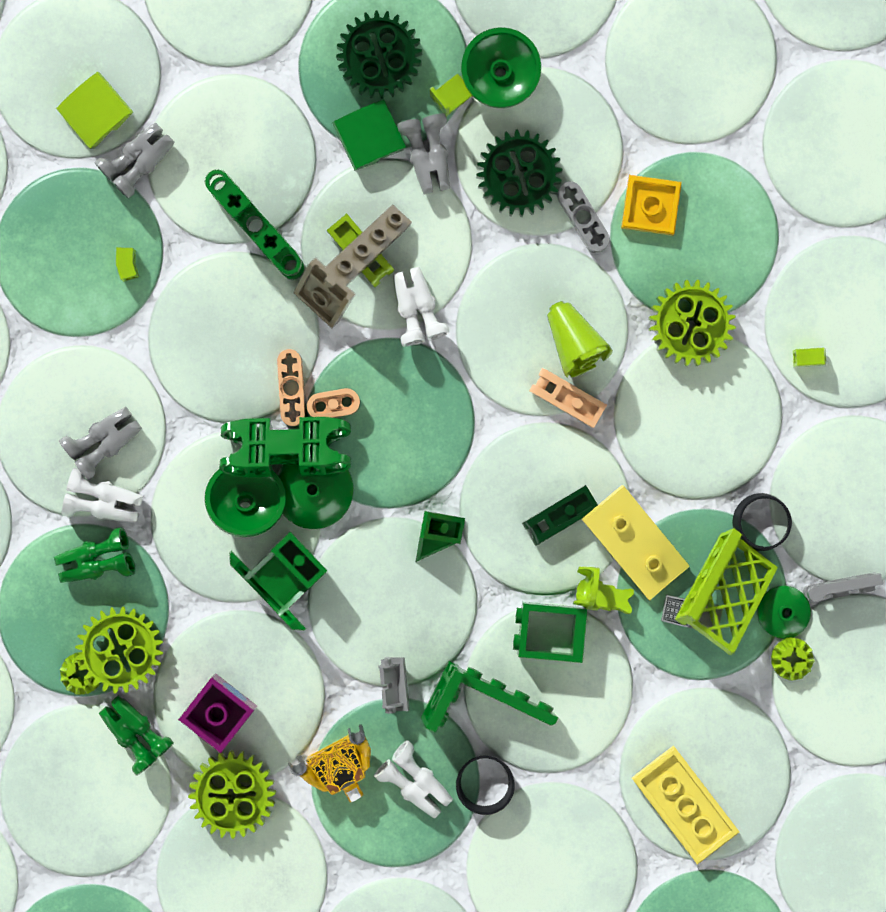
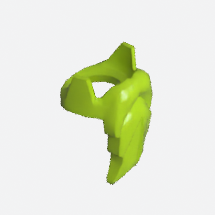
M578 568L577 573L586 576V578L578 584L576 600L573 601V604L583 606L589 610H618L625 614L632 613L628 600L634 595V589L621 590L616 589L615 586L603 584L599 580L600 568Z

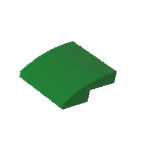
M384 99L351 112L333 122V126L354 171L375 164L380 159L401 152L406 148Z

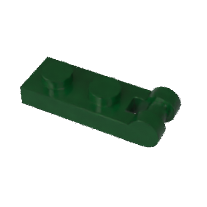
M584 485L522 522L525 530L529 529L533 536L531 540L537 546L585 517L598 504L588 487ZM542 520H545L549 527L544 532L541 531L537 524Z

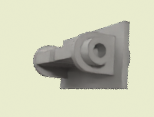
M385 657V659H381V665H378L381 684H387V689L381 690L382 708L385 709L386 714L396 713V711H410L405 657Z

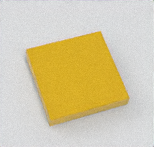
M629 175L621 229L673 236L675 234L682 182Z

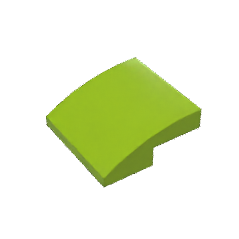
M96 72L84 81L56 108L90 149L96 148L112 130H117L133 113L131 108L100 72Z

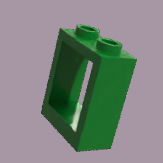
M522 602L521 608H516L515 623L520 624L519 634H514L513 650H518V657L583 663L587 608ZM529 611L574 615L571 652L527 650Z

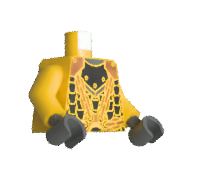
M359 725L360 731L357 733L351 732V729L348 728L347 736L309 755L306 759L307 764H305L303 757L298 755V765L288 763L292 774L300 776L308 784L322 792H329L331 795L343 790L350 803L361 798L364 794L357 782L365 778L366 771L370 767L371 748L365 737L363 725Z

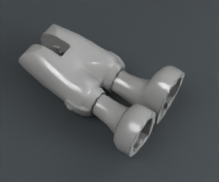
M443 113L422 119L429 144L428 152H426L422 142L419 119L407 120L397 124L399 133L406 136L412 145L413 150L410 153V162L414 166L424 195L433 193L432 178L430 177V172L432 171L436 172V180L440 191L450 189L447 164L448 151L444 145L440 144L439 138L440 129L447 122L446 115Z
M157 123L141 132L131 142L126 143L122 150L123 154L116 160L108 161L105 158H99L95 162L100 171L128 199L133 196L135 191L134 185L140 176L153 172L155 166L175 143L169 135L161 137L154 143L163 132V129ZM136 161L134 167L128 173L120 176L128 165Z
M127 407L118 410L100 422L93 423L89 428V434L81 439L74 440L71 437L65 436L59 440L63 449L73 460L79 458L95 443L101 442L99 447L92 453L74 462L87 480L94 477L96 466L105 456L112 457L117 455L119 450L142 429L137 421H133L120 431L117 430V427L132 416Z

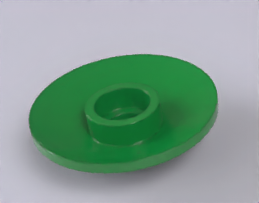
M774 587L764 594L758 606V620L768 634L781 639L793 638L802 633L810 621L811 608L809 601L801 591L794 587ZM785 608H789L791 612L787 618L782 616V611Z

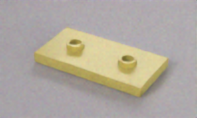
M623 485L582 518V521L649 601L690 567Z
M674 745L632 777V780L697 865L739 833V830Z

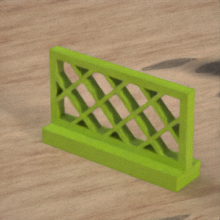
M735 528L719 535L675 617V620L680 624H689L729 655L734 654L778 568L740 539L742 534ZM737 547L744 552L746 562L737 564L735 556ZM754 564H760L767 569L764 578H757ZM738 567H748L750 581L742 582ZM732 568L735 583L726 585L723 573L726 569ZM752 584L755 594L752 600L746 599L743 585ZM727 588H737L740 602H730ZM720 590L724 605L715 607L712 594L714 591ZM741 605L744 617L742 621L735 622L732 607ZM725 608L729 624L719 625L716 610ZM709 611L713 627L707 628L699 622L703 612ZM730 627L732 634L730 644L723 640L720 629Z

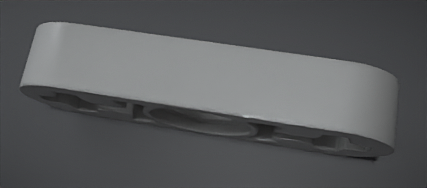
M575 182L562 184L557 194L559 203L586 248L594 253L602 252L609 244L608 232L581 187ZM567 188L569 191H576L574 199L577 204L581 200L584 203L577 206L573 211L569 209L574 205L571 199L563 198ZM586 210L590 213L591 220L588 224L583 225L577 222L576 213L578 211ZM594 223L597 225L593 229L595 235H602L604 238L601 241L602 246L600 247L598 244H591L590 241L593 239L590 231L587 234L583 232V230L589 229Z

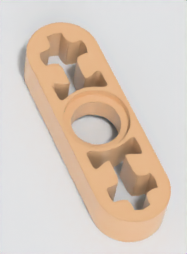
M286 349L277 358L281 419L289 426H299V417L306 416L302 358L295 350ZM291 354L293 359H297V363L292 365V372H298L299 376H286L283 378V372L288 373V366L283 364V360H286L287 355ZM290 380L296 381L299 385V391L293 396L287 395L284 391L285 383ZM300 398V404L295 403V410L301 414L296 417L295 422H292L291 418L286 417V412L291 411L290 403L285 404L284 400Z

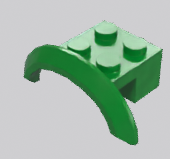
M291 532L252 570L231 551L229 553L231 567L269 604L292 630L304 631L306 628L288 609L328 570Z

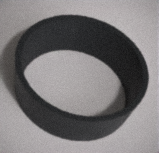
M757 493L746 497L738 504L733 515V528L742 534L740 539L756 551H768L776 548L787 539L792 527L791 514L786 505L777 497L766 493ZM758 499L775 500L786 511L788 518L787 531L780 542L767 547L755 545L743 533L741 526L743 512L749 504Z
M487 755L474 757L463 765L457 775L456 792L458 798L468 810L476 814L490 815L501 811L508 805L514 794L515 782L513 774L509 767L498 758ZM486 758L499 762L508 775L509 784L507 792L500 801L493 805L481 806L471 802L464 795L461 787V777L464 769L471 762L478 759Z

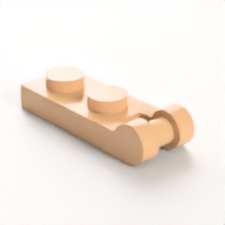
M542 368L539 373L540 378L536 385H532L529 392L594 428L607 404ZM549 382L556 385L552 394L545 391Z

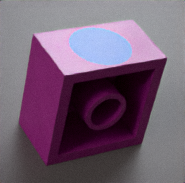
M214 674L178 720L221 753L257 708V705L218 674Z

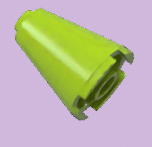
M560 301L549 308L550 312L547 318L562 370L567 378L569 375L572 378L596 367L595 363L599 358H602L603 362L609 358L613 352L611 346L571 303Z

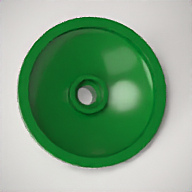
M505 27L488 29L478 34L465 49L461 64L463 82L469 93L484 105L493 108L516 106L528 99L539 83L541 76L539 52L533 42L517 30ZM503 69L506 74L498 76L496 70Z
M283 464L277 473L284 485L286 495L283 515L299 527L321 529L331 526L346 514L351 505L354 486L349 470L330 475L301 476L299 464ZM311 484L317 487V493L314 495L308 493V487Z
M219 469L210 478L205 490V507L209 518L220 530L233 536L252 537L268 531L279 521L285 508L286 495L284 485L273 470L271 477H240L226 474ZM243 502H248L250 506L248 508L241 507V504Z

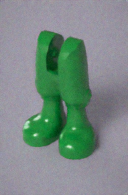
M115 528L104 542L96 544L95 542L85 541L81 546L54 556L56 566L71 564L74 561L77 562L78 568H70L58 573L60 583L85 579L96 580L105 571H118L126 577L134 575L136 571L135 563L129 553H122L105 560H96L100 555L128 549L129 540L124 528Z
M118 695L111 701V704L121 716V719L108 706H105L99 712V715L117 739V743L124 748L129 747L133 752L136 760L132 766V771L138 776L151 766L157 758L163 755L174 742L169 737H160L150 729L151 724L148 718L140 714L127 700ZM136 734L143 737L151 747V751L138 740L139 738Z

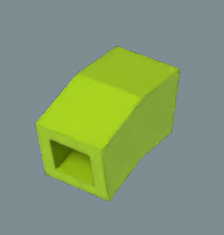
M116 247V266L120 279L123 282L139 277L136 267V250L134 248Z
M826 348L793 350V367L827 365Z

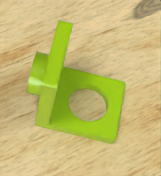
M459 74L453 76L437 90L434 87L430 88V97L446 117L472 97Z

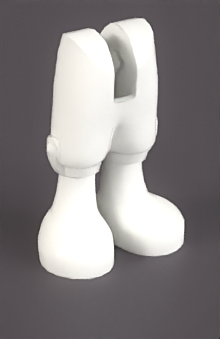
M420 267L410 269L412 284L414 283V287L411 288L407 287L408 283L403 271L393 274L399 305L397 311L407 322V332L400 338L403 347L425 342L418 322L417 310L423 316L426 327L425 331L429 341L450 333L448 325L439 323L433 313L435 298L431 296Z
M73 468L67 484V491L92 495L99 498V500H86L67 493L63 501L62 516L71 517L75 512L85 511L91 512V515L98 520L110 519L137 522L138 512L128 508H121L120 506L121 502L141 505L142 495L114 486L109 481L100 482L98 485L84 479L78 468Z
M407 740L398 747L393 754L392 760L407 771L415 781L412 782L404 777L396 765L389 759L378 768L374 777L380 782H391L401 788L400 792L404 800L411 801L435 819L441 813V810L427 795L431 793L446 807L453 801V798L433 776V771L425 767L420 768L413 758L414 746Z

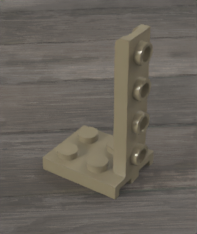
M392 204L326 267L315 257L308 264L293 293L326 324L333 328L340 321L356 295L347 285L406 231L412 222Z

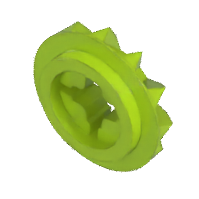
M798 638L781 640L776 644L771 654V663L775 672L782 678L791 681L803 679L804 676L811 672L812 665L815 662L813 650L805 641ZM795 651V655L803 659V661L795 662L792 670L791 663L782 659V657H790L792 652Z
M77 652L67 657L60 668V681L64 684L66 690L76 695L89 694L99 686H93L94 677L86 680L84 676V682L80 677H71L78 671L77 667L84 664L83 660L75 659L82 652Z

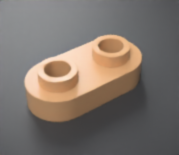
M348 388L317 393L309 398L307 411L312 417L336 418L354 414L359 409L360 398L354 390ZM346 397L352 400V404L349 407L342 405V400ZM319 402H324L326 405L325 410L322 412L316 409V405Z

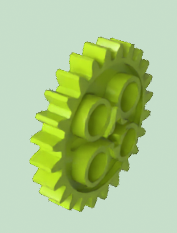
M688 280L684 281L683 288L678 283L673 284L674 292L666 288L664 293L667 298L658 296L656 299L661 305H653L651 307L657 313L648 318V320L655 322V325L650 327L649 331L657 333L651 340H660L661 344L657 350L665 348L667 350L665 358L670 357L672 354L675 355V364L681 358L684 359L685 366H689L691 359H693L696 366L700 365L701 358L706 363L711 362L710 354L718 358L720 357L718 348L722 350L728 348L723 342L724 340H733L728 331L736 329V326L729 324V321L736 318V315H728L727 312L733 305L725 306L723 304L727 295L719 298L717 296L719 288L712 292L709 291V282L703 288L700 287L699 280H696L692 287ZM686 299L691 305L689 312L685 313L679 309V300ZM701 301L702 306L694 320V323L698 324V326L690 330L687 343L683 345L682 340L690 325L686 320L694 316L697 303ZM705 309H711L715 313L714 322L705 321L703 318ZM670 324H677L681 328L679 337H673L669 334L668 328ZM699 333L705 337L704 347H697L694 344L693 337L695 334Z
M111 607L110 615L108 616L101 610V619L97 620L94 617H90L93 623L92 627L83 625L82 627L87 631V634L77 636L83 640V644L75 646L76 649L82 650V654L75 657V659L84 661V664L78 669H87L89 671L85 679L94 677V687L99 685L100 682L103 683L104 692L107 691L109 686H113V692L117 694L119 687L122 686L124 692L128 693L129 685L131 684L138 690L139 680L147 684L148 679L145 675L147 673L151 675L156 674L151 668L152 665H161L155 659V656L163 655L162 651L156 650V646L161 645L163 641L154 639L160 632L159 630H150L154 624L153 621L146 624L143 622L146 616L144 613L139 618H136V609H133L128 615L126 614L125 607L121 608L120 614H116L115 609ZM123 625L133 627L134 634L128 640H123L119 637L118 632ZM109 628L113 629L118 643L121 646L126 645L127 647L123 652L131 667L130 672L126 671L120 656L112 654V651L115 650V645L108 633ZM100 636L106 637L109 641L108 648L102 652L94 648V641ZM134 649H142L145 652V659L140 664H134L130 660V653ZM112 660L120 664V671L115 676H110L105 671L106 664Z
M230 750L227 758L223 752H219L218 761L210 756L208 758L210 766L202 763L199 767L203 773L195 772L193 774V777L198 782H191L189 785L190 788L196 790V792L188 795V798L196 800L190 806V809L199 810L194 818L199 819L203 817L204 821L201 827L203 828L210 824L212 826L210 834L219 829L221 838L224 837L226 832H230L231 838L234 839L237 831L240 832L242 837H245L247 828L254 833L257 830L255 823L261 826L265 823L262 815L269 817L272 813L266 807H272L275 804V801L269 799V797L276 794V790L269 789L275 781L274 779L266 780L270 770L261 771L260 768L263 761L255 765L253 763V754L248 760L244 759V751H241L239 756L235 757L234 751ZM242 774L250 776L252 785H241L239 776ZM215 775L222 776L225 780V786H215L212 782V777ZM230 789H233L235 794H239L234 800L231 798V795L209 796V793L227 794ZM249 791H255V792H256V795H255V796L247 795V794H246V795L241 794V793H247V792H249ZM243 801L251 803L253 811L244 813L240 809V803ZM221 802L226 807V812L223 814L216 813L213 809V804Z

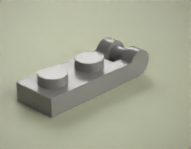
M873 572L809 584L804 587L803 594L806 599L819 602L825 595L833 594V598L848 596L850 590L859 589V593L875 591V586L882 585L883 581L880 573Z

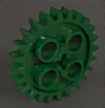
M375 10L374 18H370L366 12L364 13L365 21L361 22L360 19L355 17V27L349 24L346 25L349 35L345 33L340 34L341 39L345 43L337 44V49L343 52L336 55L338 61H343V63L338 65L339 71H346L343 75L344 81L352 79L350 83L351 89L358 85L360 86V95L367 89L369 90L370 98H373L375 92H379L380 98L383 99L385 91H388L394 97L395 88L404 92L403 83L412 85L410 75L418 76V71L414 66H421L422 61L415 57L422 55V49L415 47L420 45V39H412L416 34V30L411 29L407 31L409 26L407 20L400 25L398 14L391 20L389 11H386L383 18L379 16L378 10ZM371 33L375 34L380 52L383 54L384 64L389 74L387 77L383 75L379 59L376 56L375 47L370 37ZM385 33H390L395 37L390 43L381 41V37ZM359 42H367L370 45L368 50L361 52L355 48ZM394 58H399L403 61V65L399 68H392L389 62ZM373 66L377 68L378 73L373 77L366 76L364 70L367 67Z
M518 129L515 130L514 137H510L506 131L503 141L498 136L495 137L496 146L487 143L486 148L489 154L481 152L480 157L485 162H478L477 168L484 171L477 173L476 178L484 181L478 185V189H487L483 194V198H493L490 203L491 207L497 203L500 204L499 213L508 208L509 216L512 217L514 211L518 210L520 217H523L524 210L528 209L529 213L534 215L535 206L541 211L544 210L543 200L547 203L552 202L549 193L557 195L559 190L553 185L561 184L562 179L555 177V175L561 174L563 169L555 167V165L561 159L559 157L552 158L556 149L551 148L547 150L546 147L549 140H545L542 143L538 142L540 134H536L532 139L530 138L529 130L525 132L524 137L520 136ZM511 151L515 152L519 170L521 172L525 171L523 182L528 191L527 196L523 194L519 176H513L516 166L510 155ZM524 151H530L534 154L535 159L527 163L521 159L520 155ZM500 159L508 161L510 167L506 171H500L496 168L495 163ZM532 176H539L543 180V185L538 188L532 187L529 179ZM508 184H512L517 187L518 193L514 196H508L503 188Z

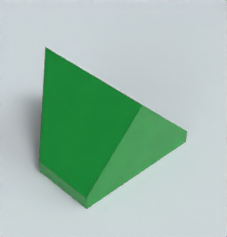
M424 511L415 562L454 544H461L465 518Z

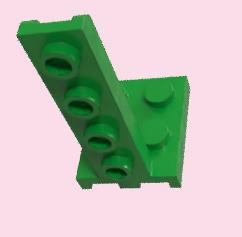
M448 661L421 716L426 729L436 733L438 727L442 728L445 725L449 713L446 711L450 703H455L461 691L458 687L462 683L548 725L556 724L559 718L552 712L554 709L552 706L542 701H539L537 705L529 701V695L519 690L512 693L505 689L506 684L494 678L489 682L481 678L483 673L471 667L464 670L451 661Z

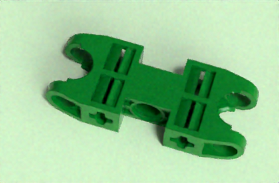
M217 169L209 172L205 178V186L218 203L285 278L289 280L299 279L303 275L305 267L296 251L224 171ZM215 175H221V176H222V177H217L216 179H214V180L212 181V183H211V186H210V180H211V178H212L213 176H215ZM225 182L223 188L215 189L218 183ZM239 203L241 206L237 208L235 204ZM261 220L262 227L259 231L252 232L249 230L251 221ZM272 242L277 245L274 249L270 247ZM289 261H297V265L293 270H285V266Z
M299 417V429L273 430L270 418L231 421L221 426L220 436L226 440H234V443H238L242 447L236 453L230 454V457L220 459L219 469L226 474L240 477H271L272 465L299 464L301 476L340 473L351 467V458L345 454H338V451L330 449L329 446L334 441L340 440L341 437L349 436L351 434V425L347 421L338 418Z

